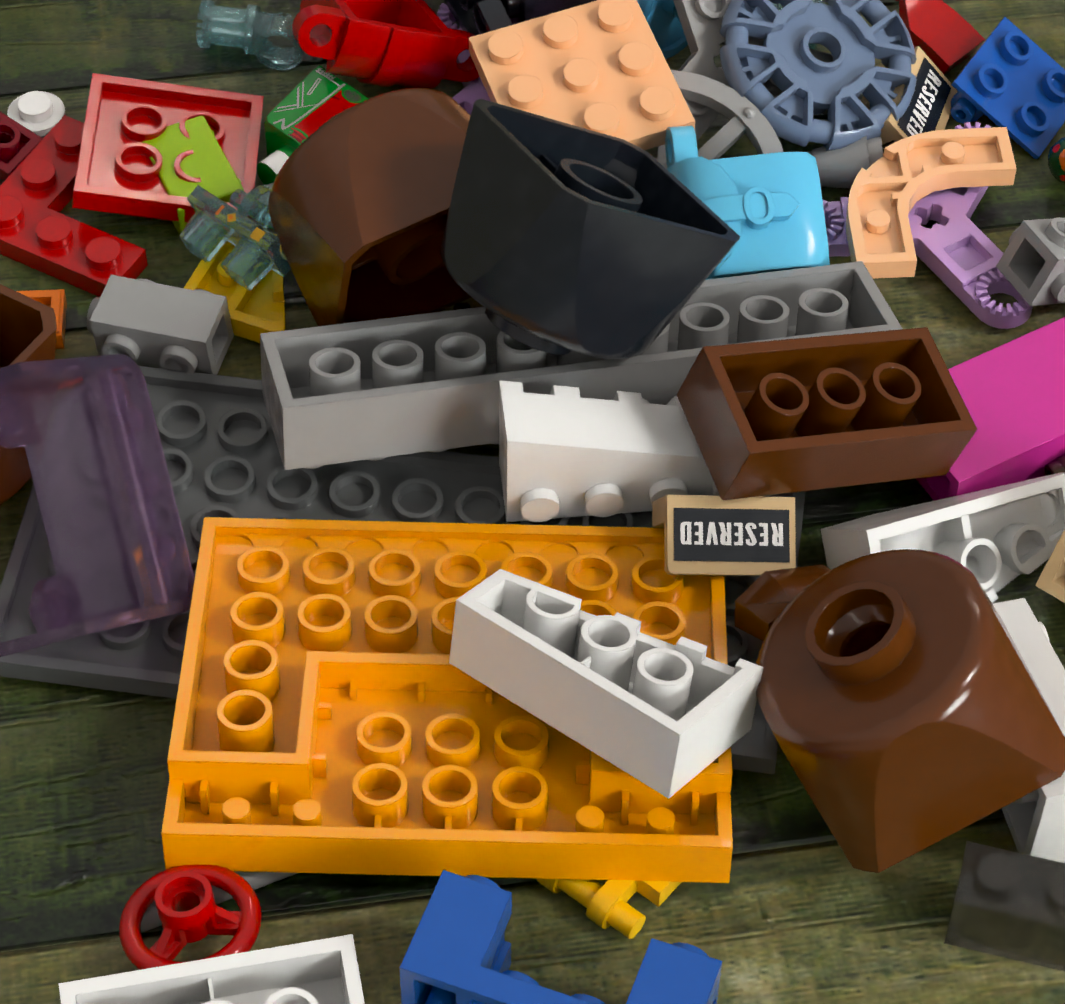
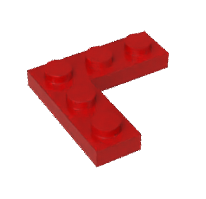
M64 115L0 185V254L101 297L110 275L137 279L148 266L146 249L60 213L73 198L84 129L83 122Z

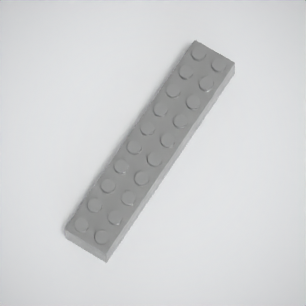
M857 261L705 280L650 347L642 354L626 359H606L572 350L568 354L558 355L534 349L515 340L497 328L485 314V307L260 333L262 395L284 470L299 468L315 469L337 463L360 460L376 461L398 455L443 452L452 448L490 443L499 444V380L522 382L523 392L551 395L550 392L553 385L579 387L580 397L613 400L617 391L641 393L642 398L651 404L667 405L674 396H677L681 385L704 346L900 330L903 328L864 263Z

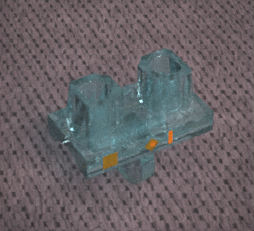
M199 185L188 196L187 200L196 213L189 220L179 238L191 253L205 262H210L225 242H230L235 247L220 265L228 276L249 291L270 270L284 278L291 269L285 254L280 252L278 236L267 230L269 228L275 232L268 208L271 188L266 185H259L248 194L241 189H237L231 195L230 204L238 210Z

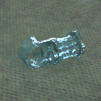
M211 0L201 1L199 6L200 13H198L197 18L203 20V23H197L196 26L202 28V30L198 29L196 31L198 47L209 49L211 45L243 48L245 54L255 55L262 64L276 70H290L297 67L301 62L304 51L293 37L292 24L294 20L291 19V14L287 13V16L283 17V12H278V14L261 12V7L258 5H248L247 9L216 6L215 2ZM270 36L285 37L293 43L294 47L282 49L281 46H274L267 38Z

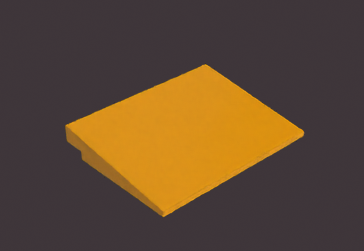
M204 517L167 759L169 785L161 832L165 869L182 865H217L232 871L408 876H441L442 871L446 870L464 877L467 875H479L491 878L729 883L733 850L731 747L668 799L449 663L456 599L499 569L582 599L580 610L596 616H615L618 612L642 621L641 633L676 645L682 636L708 646L706 657L728 665L724 576L668 575L664 569V528Z

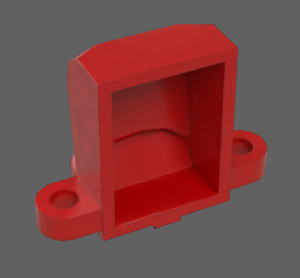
M301 0L300 12L296 15L292 24L293 37L302 50L310 56L327 59L325 73L353 77L361 83L390 87L395 84L428 89L435 88L442 79L469 82L479 77L471 55L466 61L456 63L458 55L464 50H469L468 38L475 35L467 31L447 28L424 0Z

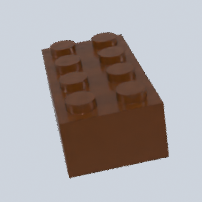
M927 327L704 346L677 393L678 400L722 500L946 475L977 431V427Z

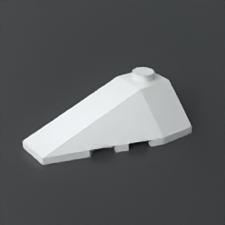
M1065 472L876 513L822 528L821 535L827 567L832 570L859 557L888 550L917 549L936 552L958 561L969 569L993 603L998 599L996 593L1020 574L1032 573L1050 558L1065 529Z

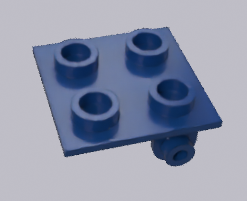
M1004 17L951 84L958 90L951 99V115L957 122L964 124L976 121L985 114L998 127H1007L1009 136L1034 159H1038L1065 122V69L1009 19Z

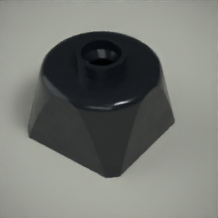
M479 99L474 102L442 237L440 255L451 278L469 296L486 308L485 314L490 322L515 340L550 354L565 355L572 350L594 357L626 359L640 355L650 347L738 242L740 236L651 154L624 139Z

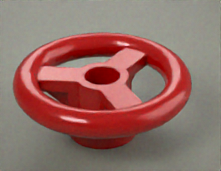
M182 865L171 867L149 878L130 896L120 918V942L128 959L139 970L183 963L173 961V959L187 943L200 941L207 935H232L233 938L221 950L202 959L249 952L259 935L262 918L261 906L251 885L232 870L218 865ZM211 886L218 887L231 895L237 902L239 911H228L217 906ZM155 901L158 915L162 922L163 932L155 944L148 949L141 936V922L145 912Z

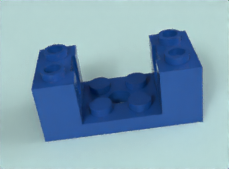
M446 870L442 871L399 967L401 1004L605 1003L590 995L574 994L569 996L542 987L530 976L518 971L509 970L511 966V943L505 941V929L512 915V892L501 889L495 882L483 876L467 875L464 877ZM651 938L626 1004H717L722 961L709 957L703 950L688 943L677 942L669 944Z

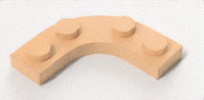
M1007 127L935 130L903 138L885 147L883 157L874 162L867 170L861 168L851 186L845 224L851 262L862 261L873 279L914 277L917 257L908 218L909 212L917 201L935 191L959 187L1013 185L1017 168Z

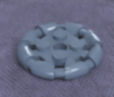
M813 0L730 1L720 28V34L725 38V45L719 51L725 78L731 88L736 90L741 97H746L760 110L775 130L777 136L803 147L808 142L823 144L826 151L841 149L865 136L867 140L880 137L884 122L891 112L896 121H898L908 109L917 81L916 76L911 73V64H915L917 60L914 44L896 10L890 12L880 0H825L828 5L812 2ZM772 3H780L783 8L779 11ZM860 15H863L865 19L872 25V27H869V25ZM749 37L764 39L763 45L748 44ZM808 44H821L831 52L833 62H822L816 59L811 54ZM875 59H881L882 64L888 68L875 66ZM769 79H772L783 92L776 98L763 85ZM904 84L903 95L896 106L892 99H895L898 94L893 91L895 87ZM861 94L870 102L869 110L858 99ZM827 110V121L813 119V115L821 114Z

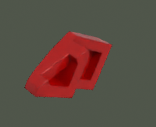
M895 0L899 1V15L910 33L914 48L919 46L944 75L973 54L985 41L971 24L942 0Z

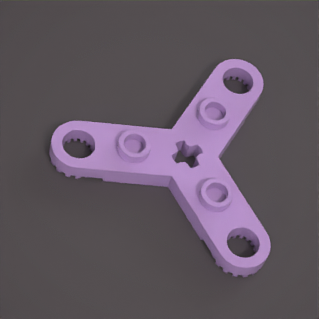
M966 122L964 127L957 125L955 129L991 128V126L986 124L985 127H980L981 123L975 122V126H971L970 122ZM989 186L959 187L935 191L917 201L908 214L916 255L985 324L1001 329L1015 328L1024 324L1029 319L1033 306H1030L997 269L996 265L1004 253L970 220ZM841 197L840 201L828 202L823 200L829 257L850 256L845 225L849 197ZM929 220L939 223L934 224L931 229L921 226L926 225ZM995 293L1009 294L1018 303L1014 302L1013 307H1011L1010 303H1007L1006 307H1003V303L1000 302L996 306L994 299L990 302V295Z

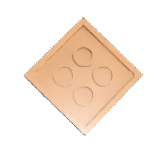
M596 0L468 38L469 53L491 102L624 139L643 150L664 145L667 127L692 125L695 130V119L637 0Z

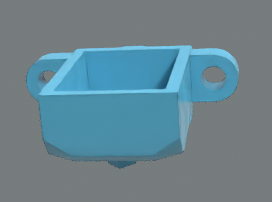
M692 125L667 127L665 137L667 170L740 236L738 242L706 280L830 265L817 161L814 156L807 152H778L708 160L702 156L698 157L696 134Z

